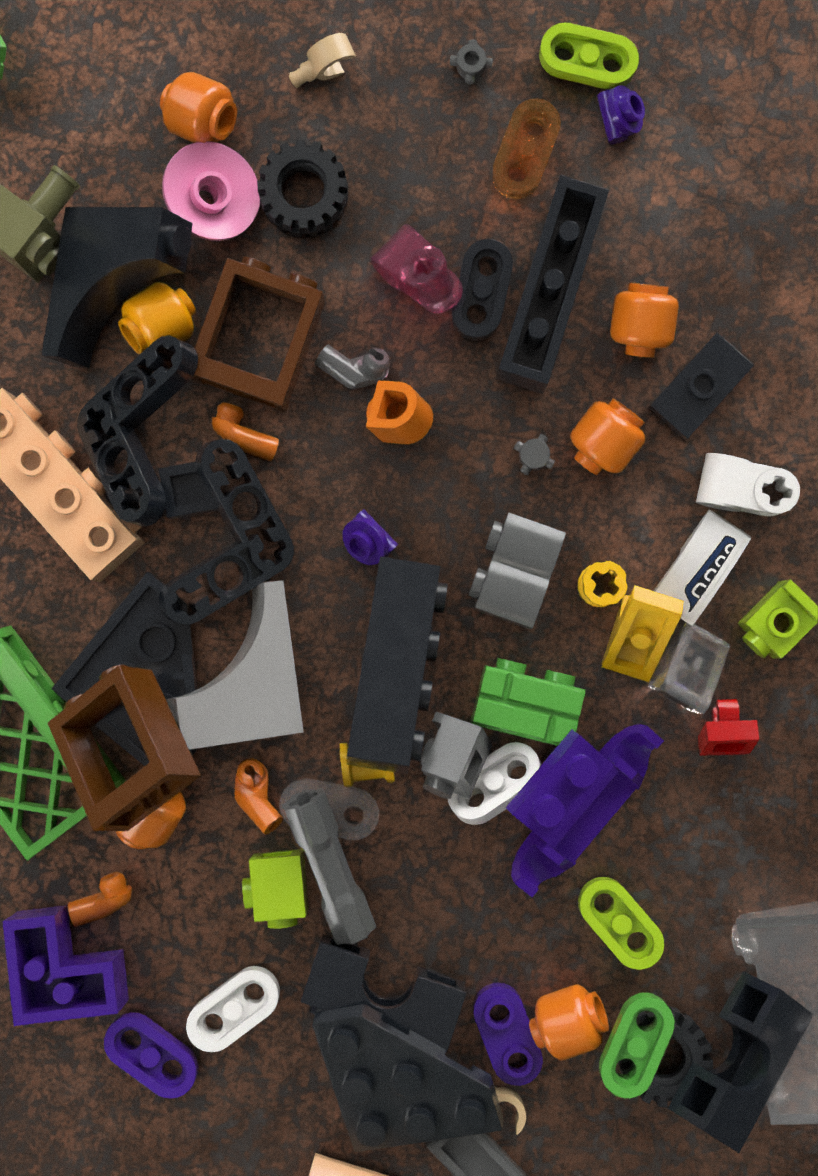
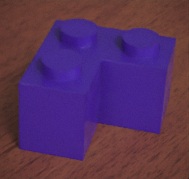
M67 905L17 911L2 921L14 1026L118 1014L129 1000L123 949L73 955Z

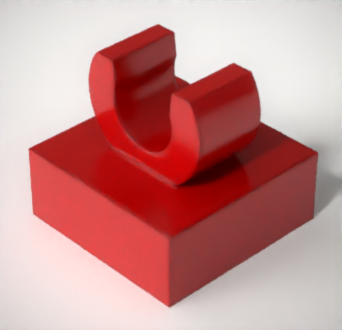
M737 699L717 700V708H712V721L706 722L698 735L700 756L750 754L759 741L757 720H740Z

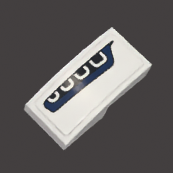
M709 509L684 543L679 556L654 591L683 600L681 619L693 626L751 540V536Z

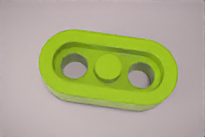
M559 23L549 28L544 34L539 50V59L544 70L553 77L609 90L618 85L626 86L630 83L638 67L639 54L634 43L625 36L572 23ZM559 49H567L572 54V58L566 61L560 60L555 55V52ZM607 60H614L619 64L620 69L616 72H610L604 68L603 63Z
M609 877L594 878L583 886L578 897L580 913L619 961L625 966L636 970L647 969L656 964L664 951L662 932L618 881ZM603 893L609 894L612 898L610 907L606 910L596 909L594 906L596 897ZM634 932H640L644 934L643 945L636 949L630 948L627 944L628 937Z

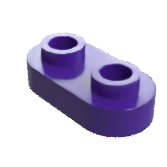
M504 983L488 984L477 993L473 1002V1013L493 1069L497 1076L507 1084L514 1086L528 1084L540 1073L543 1057L541 1049L537 1047L531 1035L529 1018L520 995L513 987ZM499 1004L506 1006L508 1014L504 1019L495 1020L489 1015L493 1006ZM523 1053L527 1057L523 1066L515 1068L509 1065L508 1059L512 1054Z
M136 1012L125 1013L116 1018L105 1033L104 1049L108 1058L158 1096L168 1099L178 1098L186 1094L193 1086L199 1070L195 1053L147 1016ZM128 1030L138 1032L141 1037V1043L138 1045L129 1044L125 1040V1032ZM168 1060L178 1061L182 1066V1072L178 1075L170 1074L165 1068V1062Z

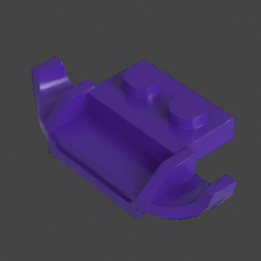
M636 724L626 727L615 734L598 751L571 729L506 806V809L532 830L518 849L512 863L511 876L514 884L533 897L539 890L538 886L541 882L556 877L576 864L577 858L635 789L638 790L648 769L651 751L654 748L658 749L664 740L648 726Z

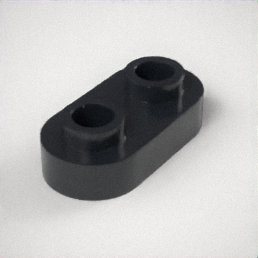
M479 240L473 243L464 255L452 308V323L455 330L468 340L480 341L487 339L496 332L500 325L513 269V259L508 248L497 240ZM484 261L492 262L496 267V272L490 276L482 275L478 270V265ZM472 309H480L484 312L486 319L480 324H473L468 320L467 313Z

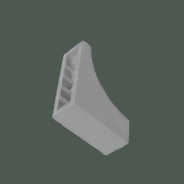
M283 580L261 583L252 589V614L249 628L240 650L225 670L208 684L191 693L166 699L189 750L304 732Z

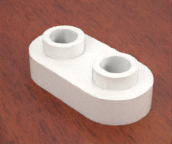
M513 742L503 745L488 755L471 794V797L475 794H483L484 800L482 804L477 807H470V799L453 793L451 799H448L450 808L461 821L467 824L478 825L491 820L506 810V806L542 765L539 757L530 746L524 743ZM519 766L526 768V773L522 778H510L514 768Z
M259 966L244 968L200 1000L193 1007L186 1023L187 1035L193 1045L206 1052L221 1051L267 1018L274 1011L280 996L279 983L274 974L266 968ZM249 984H258L263 988L264 996L260 999H252L247 995L246 987ZM209 1014L219 1015L223 1021V1026L219 1029H211L206 1024V1016Z

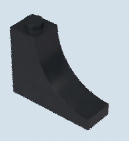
M65 207L41 356L73 367L89 368L96 342L104 325L127 296L153 279L170 274L185 273L188 253L192 244L191 233L193 223L163 207Z

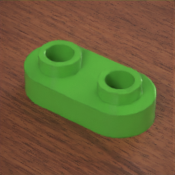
M638 993L630 997L623 1004L599 1060L600 1076L606 1088L618 1097L634 1098L640 1096L649 1088L674 1031V1017L668 1005L659 996L652 993ZM642 1011H651L654 1013L653 1022L645 1027L639 1026L636 1023L637 1016ZM622 1059L633 1061V1068L627 1074L616 1072V1065Z

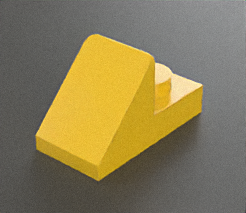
M635 585L630 596L625 595L622 598L602 661V668L649 682L682 616L684 601Z

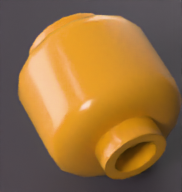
M155 282L126 300L122 305V319L118 321V325L128 344L138 354H141L155 340L162 336L170 335L185 342L193 335L194 325L191 316L196 314V309L190 297L181 288L174 291L167 284Z

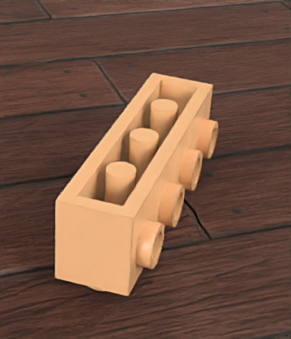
M1 388L0 479L85 575L92 581L101 582L145 543L136 533L142 526L126 522L118 517L113 506L103 496L106 491L100 478L89 467L82 472L75 465L70 457L76 451L58 431L54 430L49 435L37 422L43 414L24 393L15 397Z

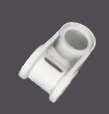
M706 453L696 503L720 510L741 511L773 517L791 510L797 504L800 497V485L797 478L785 469L752 463L749 460L731 455ZM774 481L776 482V490L783 493V498L773 502L771 505L769 504L770 496L762 493V488L772 484Z

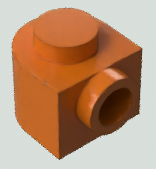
M378 380L374 397L367 406L366 428L384 443L412 444L425 437L433 423V411L430 405L407 383Z

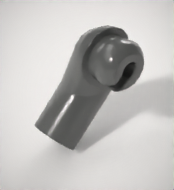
M328 344L320 352L314 365L347 388L358 389L377 384L378 380H384L389 374L391 361L388 353L380 348H372L369 350V354L349 359Z

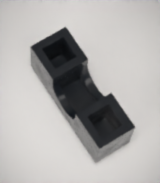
M325 934L322 935L300 1001L310 1005L309 1012L315 1015V1012L366 1004L382 1013V1021L405 1034L412 1030L446 1049V1052L448 1051L467 994L464 981L417 966L413 981L404 993L395 997H383L374 993L365 980L364 973L369 961L370 950L355 944L345 943L337 945L333 937Z
M743 971L719 1014V1017L731 1026L733 1032V1044L728 1057L720 1066L712 1070H706L693 1062L668 1109L732 1150L740 1153L814 1014L781 989Z

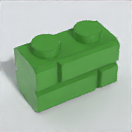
M497 658L495 667L484 665L470 723L482 728L556 746L560 744L571 729L576 732L586 689L574 687L575 676L546 670L544 679L525 675L526 664Z

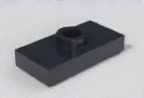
M717 332L648 408L685 441L754 365Z

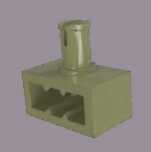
M55 165L52 166L49 174L28 201L25 199L21 200L0 184V255L37 283L44 274L49 276L55 271L61 236L55 230L56 224L53 220L74 192L80 188V185L71 176Z

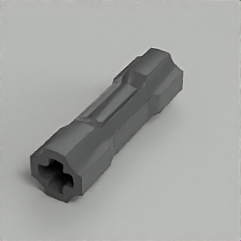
M307 789L291 796L286 803L282 804V808L296 843L304 850L322 896L321 908L337 945L345 943L352 945L368 938L370 932L377 927L364 892L355 883L338 839V824L324 789Z

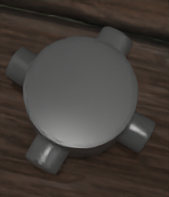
M471 39L468 40V44L460 48L457 56H450V66H456L457 72L465 79V83L474 84L475 79L484 73L485 68H492L493 58H486V53L482 47L477 45V40Z
M540 434L538 439H530L525 443L519 440L516 442L514 450L519 452V461L522 465L521 473L528 476L531 471L540 470L544 466L549 469L553 467L555 460L550 458V450L546 444L549 440L548 437Z

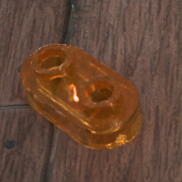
M528 99L516 107L495 158L492 171L493 183L496 189L508 198L523 199L536 191L558 138L561 127L560 115L557 109L544 99ZM530 123H537L542 127L543 133L538 136H532L526 131L525 127ZM513 168H519L525 173L526 178L516 182L509 178L508 172Z

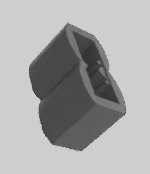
M512 513L507 514L504 523L494 521L485 545V549L493 552L487 571L481 568L477 569L468 596L477 599L473 610L529 630L532 629L541 608L566 532Z

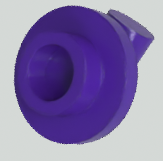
M618 85L597 95L609 144L621 143L627 140L628 136L636 134L641 130L645 116V107L641 97L635 91H631L626 86Z
M365 509L359 512L343 529V542L348 553L357 561L366 565L379 563L380 556L387 557L399 545Z

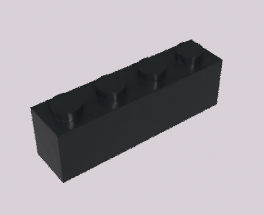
M560 175L496 380L540 394L544 393L550 380L609 193L608 189Z
M380 556L347 751V765L408 774L410 761L420 762L425 731L415 730L418 710L428 712L433 681L423 680L426 661L436 662L440 632L431 631L433 612H444L448 584L438 582L441 566Z

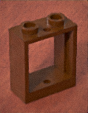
M243 257L242 261L238 262L227 258L194 348L198 356V367L192 380L286 413L325 305L323 291L317 289V282L305 276L290 273L289 278L286 279L270 273L271 267L257 259ZM238 281L305 304L277 382L210 359Z
M127 665L113 666L105 670L99 676V681L85 693L68 700L64 705V710L48 722V726L93 831H129L201 776L152 670L128 667ZM123 702L150 763L116 788L90 728Z

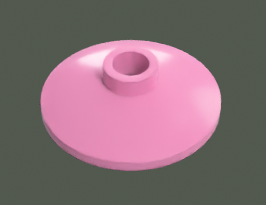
M215 142L189 144L180 149L171 158L164 171L162 192L167 209L192 222L191 234L201 239L223 241L240 235L252 224L260 206L258 180L253 169L239 153L225 145ZM199 191L209 192L214 199V203H206L200 197Z

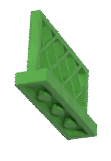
M6 626L0 628V714L2 700L17 702L24 711L22 730L0 726V735L21 738L19 763L0 762V771L17 773L14 799L0 797V825L28 861L87 817L83 806L78 810L58 807L61 781L72 782L69 773L62 772L63 765L65 768L66 766L48 726V722L64 710L66 701L51 689L55 684L14 628ZM4 685L9 692H3ZM33 725L36 727L39 733L33 732ZM32 740L46 742L53 750L52 770L29 766ZM96 741L116 788H118L126 780ZM28 775L51 779L48 805L25 801ZM8 807L13 808V814L10 812ZM24 810L47 814L45 835L35 843H33L22 828ZM57 816L68 817L56 826Z

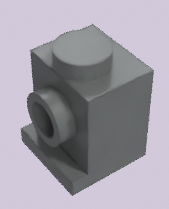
M436 712L432 721L438 728V732L435 738L432 737L427 741L421 757V771L426 776L423 788L446 799H451L453 793L470 799L493 744L482 727Z

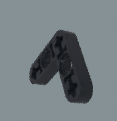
M170 335L162 336L155 340L90 399L81 409L77 420L79 436L115 513L120 519L140 526H151L160 519L165 509L166 496L135 429L185 386L194 376L198 367V356L194 347ZM139 381H143V395L136 404L132 405L130 401L132 388ZM126 450L128 455L126 467L117 475L114 469L116 457L121 451ZM137 491L143 493V495L139 497Z
M218 439L205 443L196 455L195 466L236 542L173 578L162 587L158 600L161 613L168 620L178 624L190 625L202 620L255 588L258 584L283 571L290 565L294 556V546L287 530L245 453L238 444L231 440ZM215 449L219 454L229 453L231 461L226 464V469L231 478L239 479L243 476L245 480L244 484L232 486L224 494L220 486L230 484L227 477L222 471L212 472L209 466L215 460L213 454ZM242 492H248L257 502V512L248 521L238 519L232 509L235 497ZM267 520L269 526L261 528L260 531L268 542H278L279 548L274 551L276 558L274 562L271 559H260L258 553L264 549V545L259 535L250 534L247 537L245 530L259 527ZM225 561L234 563L239 571L237 584L228 590L220 589L214 580L216 567ZM201 575L204 587L214 596V599L209 602L208 595L200 594L189 602L191 611L188 614L183 610H173L172 604L178 600L175 592L180 589L182 592L192 593L203 587L196 580V577Z

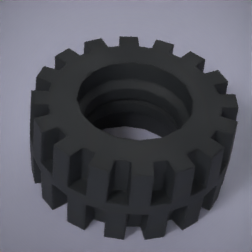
M296 140V145L290 147L288 142L280 145L281 151L277 154L272 151L267 156L268 162L266 165H261L259 171L260 180L257 181L260 202L267 218L277 226L279 231L284 234L288 231L296 238H302V234H309L310 238L317 237L319 231L325 230L327 233L331 230L333 223L336 220L340 221L344 215L343 210L347 206L348 183L341 162L337 161L336 155L330 149L327 151L323 150L320 143L313 141L311 146L306 145L305 140ZM306 171L319 176L324 183V193L320 201L314 206L303 209L296 208L288 204L282 194L283 184L294 173Z

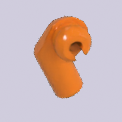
M226 402L220 403L217 408L216 417H212L213 430L221 438L238 444L244 453L271 462L277 451L279 439L239 425L244 415L242 408Z
M249 758L243 760L237 767L235 800L256 826L267 835L280 826L283 816L268 801L269 776L266 766L257 759Z
M120 872L107 874L100 880L99 889L101 892L68 902V912L74 927L106 918L131 900L132 887L126 884L124 874Z

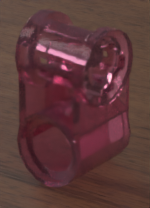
M404 224L369 259L372 266L383 279L396 290L404 292L425 308L426 311L431 313L448 311L461 299L463 293L462 283L453 272L446 268L447 262L444 254L440 249L426 241L408 224Z

